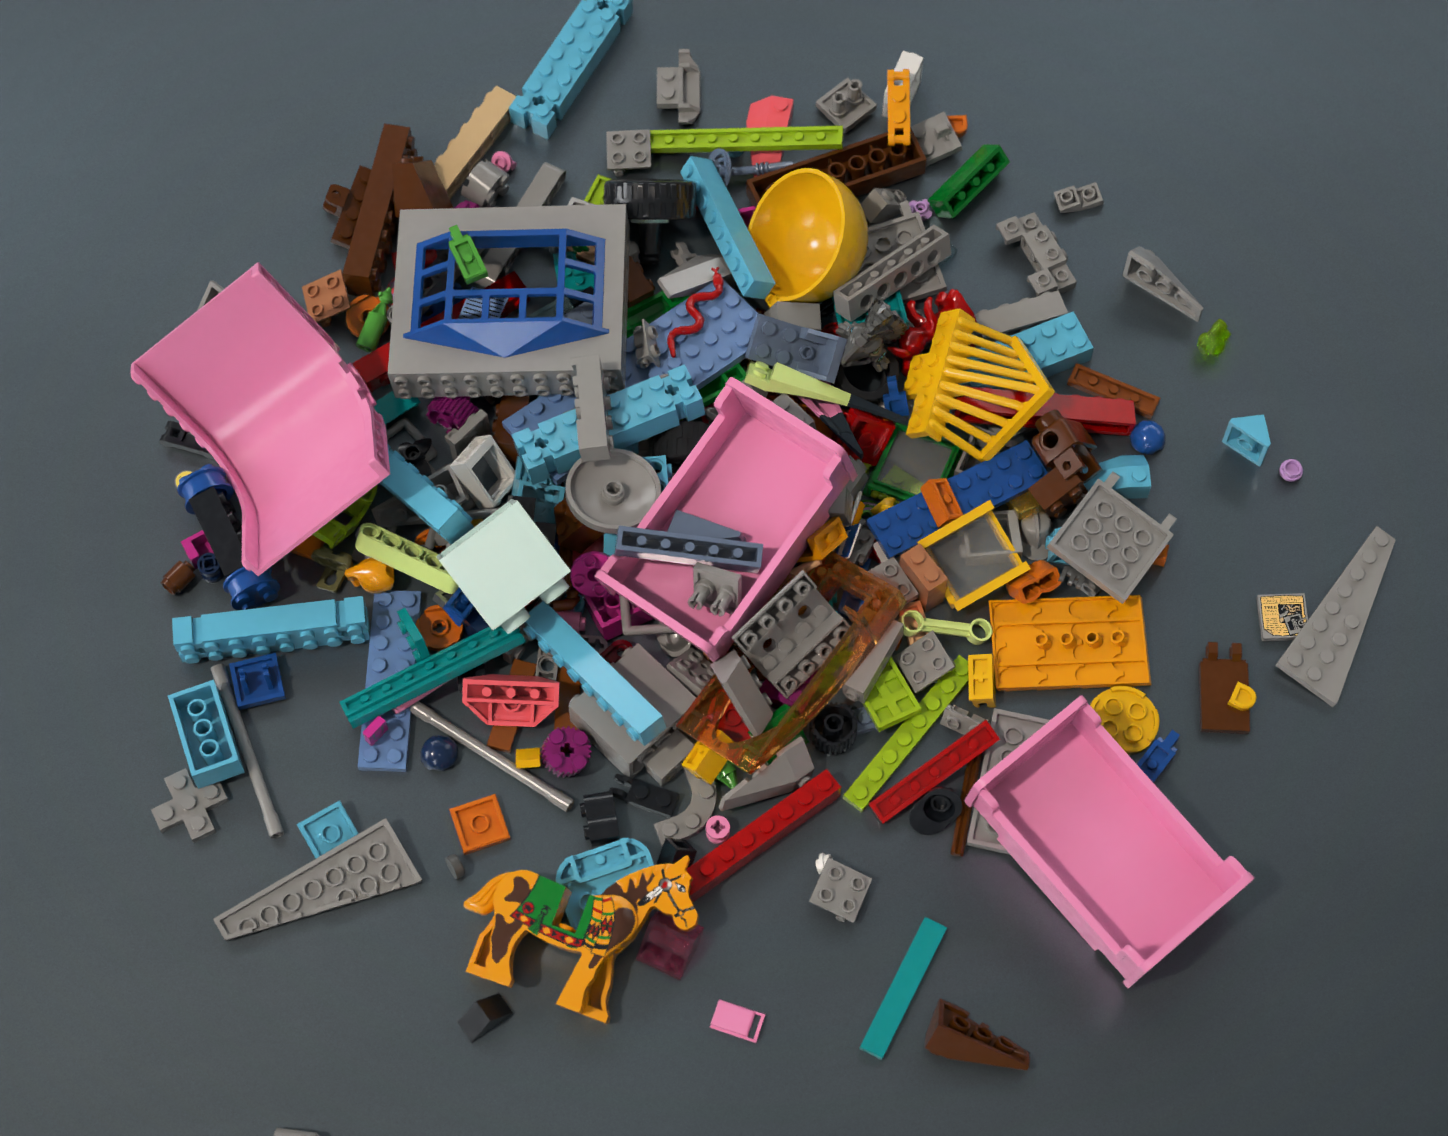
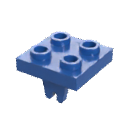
M276 653L229 664L239 710L286 699Z

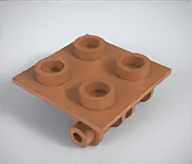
M341 269L302 286L308 314L317 323L321 324L322 327L330 325L332 316L351 308Z

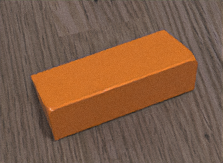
M947 478L929 479L921 486L920 490L937 527H944L963 516Z

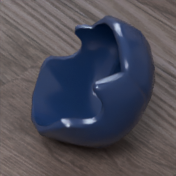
M445 735L430 737L424 742L420 751L421 762L428 770L444 771L453 766L458 757L456 742Z

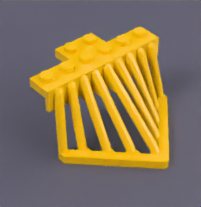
M960 308L941 312L929 353L913 356L907 379L904 383L903 391H906L907 400L915 399L906 435L912 439L929 436L936 442H941L943 436L978 461H988L1049 400L1055 391L1020 338L1017 336L1011 337L975 322L972 316ZM975 331V332H977V333H980V334H982V335H985V336H987V337H990V338H992V339H994V340H997V341H999V342H1002V343H1004V344H1007V345H1009L1011 348L1006 347V346H1003V345L998 344V343H995V342H992V341H989V340H987V339L978 337V336L973 335V334H971V333ZM974 344V345H977V346H979V347H982V348L991 350V351L996 352V353H999V354H995V353H992V352H988V351H985V350H981V349H978V348H974V347H971V346H969V345ZM972 356V357H976V358H979V359H983V360H986V361H990V362H993V363H997V364L1004 365V366H1008V367L1015 368V369H1010V368H1006V367H1002V366H997V365H993V364H989V363H984V362H980V361H976V360H971V359H967V358ZM974 369V370H978V371H982V372H987V373H991V374H995V375H1000V376H1004V377H1008V378H1013V379H1017V380H1021V381H1025V382H1020V381H1015V380H1010V379H1004V378H999V377H994V376H989V375H984V374H979V373H974V372H968V371H963V370ZM976 382L1032 393L1034 396L1027 402H1020L959 384ZM967 396L1015 409L1018 412L1012 419H1006L953 397ZM957 409L1003 428L996 435H989L954 416L949 411ZM946 423H950L987 443V445L981 451L947 429L945 427Z

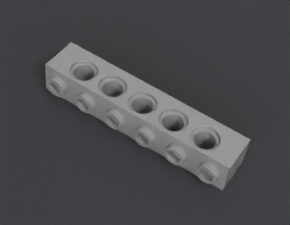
M932 225L834 290L836 312L852 322L867 312L876 298L882 301L949 257L951 255L949 233L936 225Z

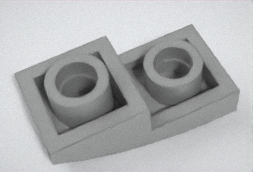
M1097 182L1077 189L1073 185L1053 192L1060 213L1081 211L1104 204Z

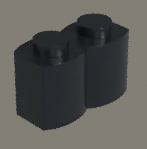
M612 791L583 795L584 803H580L582 818L587 817L588 824L583 826L585 840H590L591 846L618 841L620 836Z

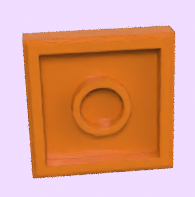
M496 794L449 809L464 856L511 840Z

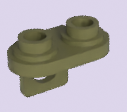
M321 546L320 549L314 550L311 555L314 561L326 566L317 583V587L336 593L345 578V570L354 566L352 562L353 557L346 552H340L335 555L331 549ZM334 571L337 572L336 582L332 585H326L327 577L333 575Z

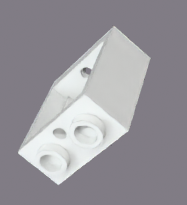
M903 51L894 71L910 69L911 105L921 82L923 57L915 53ZM894 80L895 86L903 85V80ZM888 85L884 92V103L882 116L887 118Z
M491 435L475 437L450 465L479 509H493L497 507L504 495L512 490L515 470ZM482 456L498 478L488 492L472 470Z

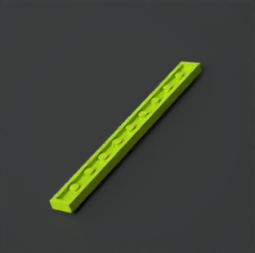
M843 126L650 130L651 153L712 152L717 148L724 149L727 152L843 149L844 129Z

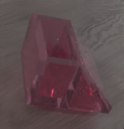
M657 910L649 921L636 960L675 979L681 980L698 947L704 927L697 924L691 931H682L674 923L673 916H667L660 910Z

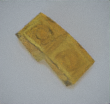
M1029 491L1006 502L1009 509L1014 511L1019 520L1041 512L1038 502Z

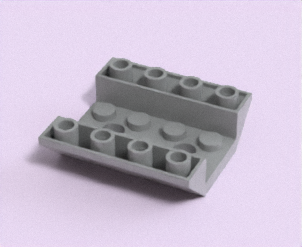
M803 570L731 637L738 648L786 699L856 633L847 621L816 589L817 586ZM807 605L805 613L798 615L799 609ZM767 639H772L771 645L763 648L764 642Z

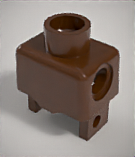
M1052 410L1036 421L1035 426L1040 433L1032 439V445L1046 467L1052 469L1057 467L1065 480L1070 479L1076 474L1084 484L1102 471V468L1091 453L1097 448V445L1080 422L1063 418L1058 410ZM1066 463L1070 466L1069 470L1065 468ZM1086 465L1088 467V471L1084 474L1082 472V469Z

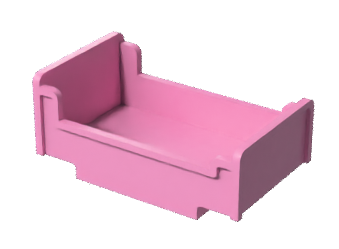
M733 377L727 380L725 387L714 402V407L718 412L717 417L637 528L667 532L676 510L739 531L745 537V542L763 544L761 568L758 573L727 570L742 575V602L733 614L725 612L721 617L718 616V613L717 615L712 614L709 607L703 606L700 610H696L695 606L692 609L688 605V599L694 593L693 567L695 565L612 554L602 568L594 575L608 593L613 596L616 593L703 651L712 662H716L725 656L734 643L731 637L770 601L809 546L807 538L824 525L830 516L828 513L829 508L849 480L854 482L858 476L843 447Z
M1081 695L982 776L973 785L964 802L969 808L973 805L998 833L997 840L1092 949L1094 951L1099 949L1125 978L1123 983L1129 989L1255 878L1233 856H1229L1224 861L1218 856L1101 725L1100 716L1088 704L1084 696Z

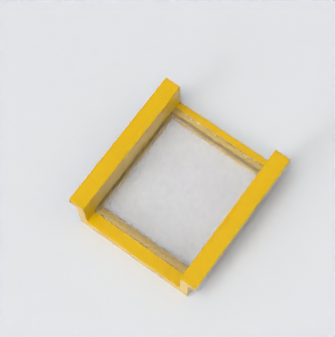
M990 500L917 542V544L920 543L948 578L945 599L951 609L955 608L957 612L1031 569L1026 561H1021L1017 553L1011 552L1016 550L992 511L995 507Z

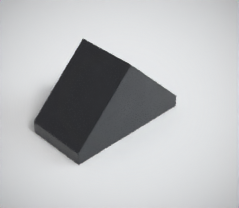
M497 993L476 1001L461 1017L458 1024L471 1043H473L513 1015V1012L501 995Z

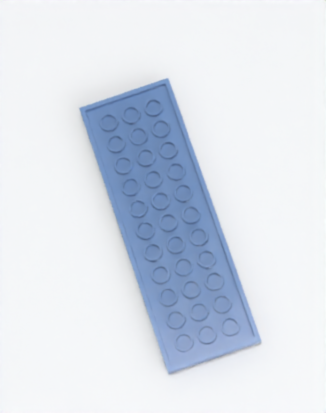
M723 279V291L718 298L695 303V308L704 318L703 328L698 333L676 336L674 338L676 357L673 358L667 345L669 332L674 328L691 326L696 322L686 311L685 304L687 299L649 324L650 326L653 325L658 333L656 342L661 353L659 357L660 367L651 363L647 368H641L637 363L636 350L639 348L635 347L634 336L632 335L627 338L625 388L657 375L668 374L667 371L685 364L692 378L693 386L696 385L698 390L745 359L758 313ZM712 282L696 293L713 292L716 288ZM561 394L540 396L502 421L503 428L510 435L528 427L530 431L539 429L538 423L574 409L575 394L570 396H563ZM555 469V471L549 473V477L558 486L567 479L570 470L558 474Z

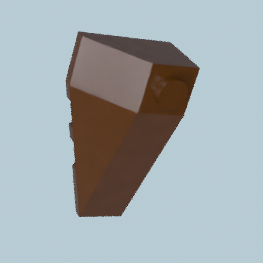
M939 999L926 1033L925 1049H928L934 1055H941L947 1059L1028 1070L1030 1059L1028 1051L1005 1036H995L988 1029L990 1026L984 1022L979 1025L968 1018L970 1013L943 999Z

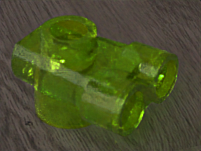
M1219 318L1207 333H1202L1198 338L1196 345L1199 352L1204 356L1211 354L1216 357L1220 355L1225 348V341L1231 336L1227 329V324Z

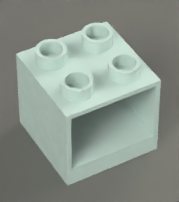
M514 499L509 500L436 556L489 627L495 630L501 625L507 634L517 629L531 617L524 607L539 596L542 601L548 604L569 588L563 577L571 572V570L521 504Z

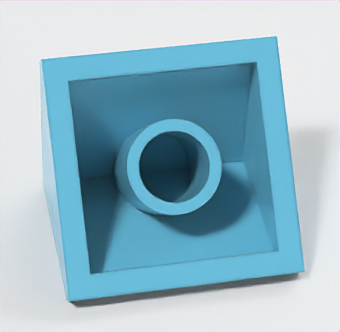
M1264 414L1232 418L1229 421L1222 442L1259 467L1263 464L1271 444Z

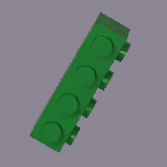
M984 144L927 200L937 217L954 218L1010 163L1001 146Z

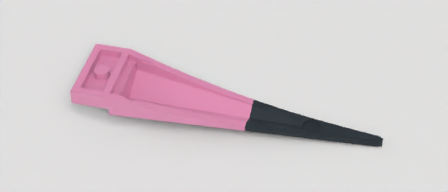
M798 396L861 460L863 459V451L854 437L839 404Z

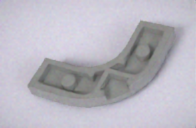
M683 767L692 792L691 802L684 812L654 824L661 847L664 844L665 838L687 840L703 830L716 806L715 781L711 785L707 784L704 780L698 779Z

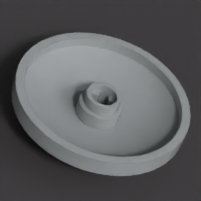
M614 448L610 449L611 459L582 462L581 458L577 460L568 473L565 487L566 501L573 515L587 527L610 534H617L619 526L637 528L661 494L658 475L644 458L628 450Z

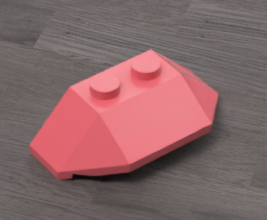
M488 674L463 678L462 703L469 707L486 725L535 727L559 707L560 682L539 676Z

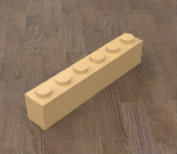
M495 86L491 92L486 94L481 106L473 111L468 123L462 125L457 137L449 142L444 154L439 155L436 159L434 166L449 199L453 197L473 168L479 163L510 122L509 107L516 98L515 95Z

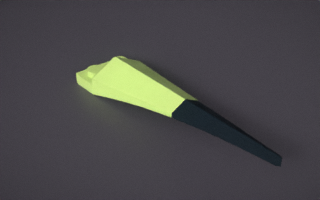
M751 361L747 368L744 382L764 391L828 401L866 411L908 426L909 419L778 362L773 366V369H770L767 364L761 361Z

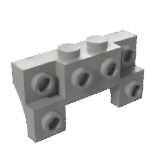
M1035 212L1019 219L1014 216L996 224V230L1000 231L1005 240V245L1021 241L1020 246L1036 273L1027 277V282L1031 283L1036 292V297L1048 291L1055 292L1059 290L1060 293H1065L1076 287L1077 281L1066 265L1068 257L1063 248L1060 249L1054 232L1050 231L1047 225H1042Z

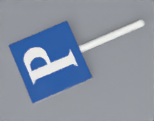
M862 491L858 492L852 508L851 525L862 496ZM860 523L844 527L848 538L823 559V565L850 558L861 527Z

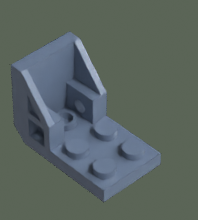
M757 314L745 358L761 361L770 366H774L778 362L815 379L834 384L847 339Z

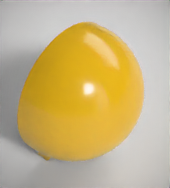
M797 169L779 178L759 201L748 228L776 283L765 298L769 308L777 301L818 303L833 297L834 290L858 274L867 253L868 225L860 202L840 180L817 169Z

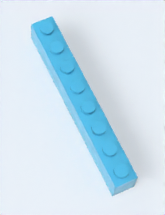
M690 156L680 173L684 180L695 182L696 204L743 297L765 299L776 283L712 159Z
M542 601L528 612L531 617L524 622L525 627L523 628L530 639L535 638L544 653L550 652L553 655L552 659L560 668L564 666L569 677L575 683L579 681L584 692L589 697L593 695L597 699L596 702L604 712L608 710L618 726L624 725L627 728V734L633 741L639 740L646 746L667 728L663 716L548 604Z

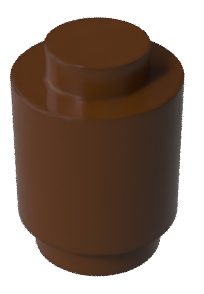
M178 561L163 576V580L160 583L172 595H175L177 592L180 593L196 577L193 573L195 568L187 561Z

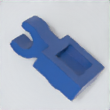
M896 375L888 376L889 394H883L885 409L901 416L910 415L906 391H898Z

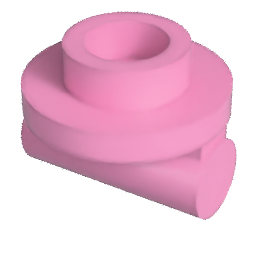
M505 151L496 152L492 157V163L505 172H508L510 169L514 170L517 165Z

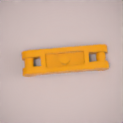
M887 69L888 146H895V144L910 146V69H903V71ZM894 80H903V85L895 86ZM895 131H903V135H895Z

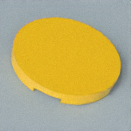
M1114 686L1100 693L1090 704L1100 716L1101 725L1129 756L1144 751L1154 741L1159 729V714L1153 703L1142 691L1129 686Z

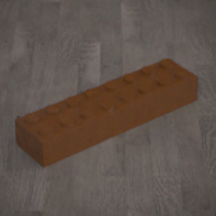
M384 123L342 273L348 295H370L375 297L376 292L381 291V275L386 272L387 254L390 255L392 250L391 238L397 232L392 163L400 162V158L417 156V149L414 148L415 137L412 136L410 127Z
M910 127V146H904V144L888 146V132L844 146L843 149H836L746 180V194L751 205L757 207L766 191L779 178L797 169L812 168L840 180L858 197L871 192L874 188L881 189L925 174L927 159ZM895 131V135H903V131Z

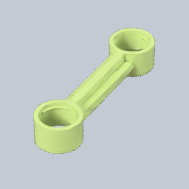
M908 610L898 620V622L904 624V635L908 637L915 636L919 631L929 633L933 630L936 634L966 637L970 643L981 645L992 635L990 623L982 618L975 619L971 623L923 618L918 611ZM907 616L914 618L918 624L917 630L908 629L904 624V618ZM972 626H981L985 631V638H977L972 632Z

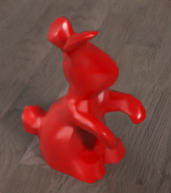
M951 289L948 294L943 291L939 292L934 301L938 308V312L935 314L932 310L933 298L928 297L924 302L923 308L926 318L917 314L915 301L910 300L907 302L905 312L907 319L914 327L909 326V329L905 331V335H901V339H898L899 348L887 347L893 355L902 358L901 372L905 377L908 375L913 356L922 354L925 346L932 343L941 312L960 308L977 322L974 312L958 290Z

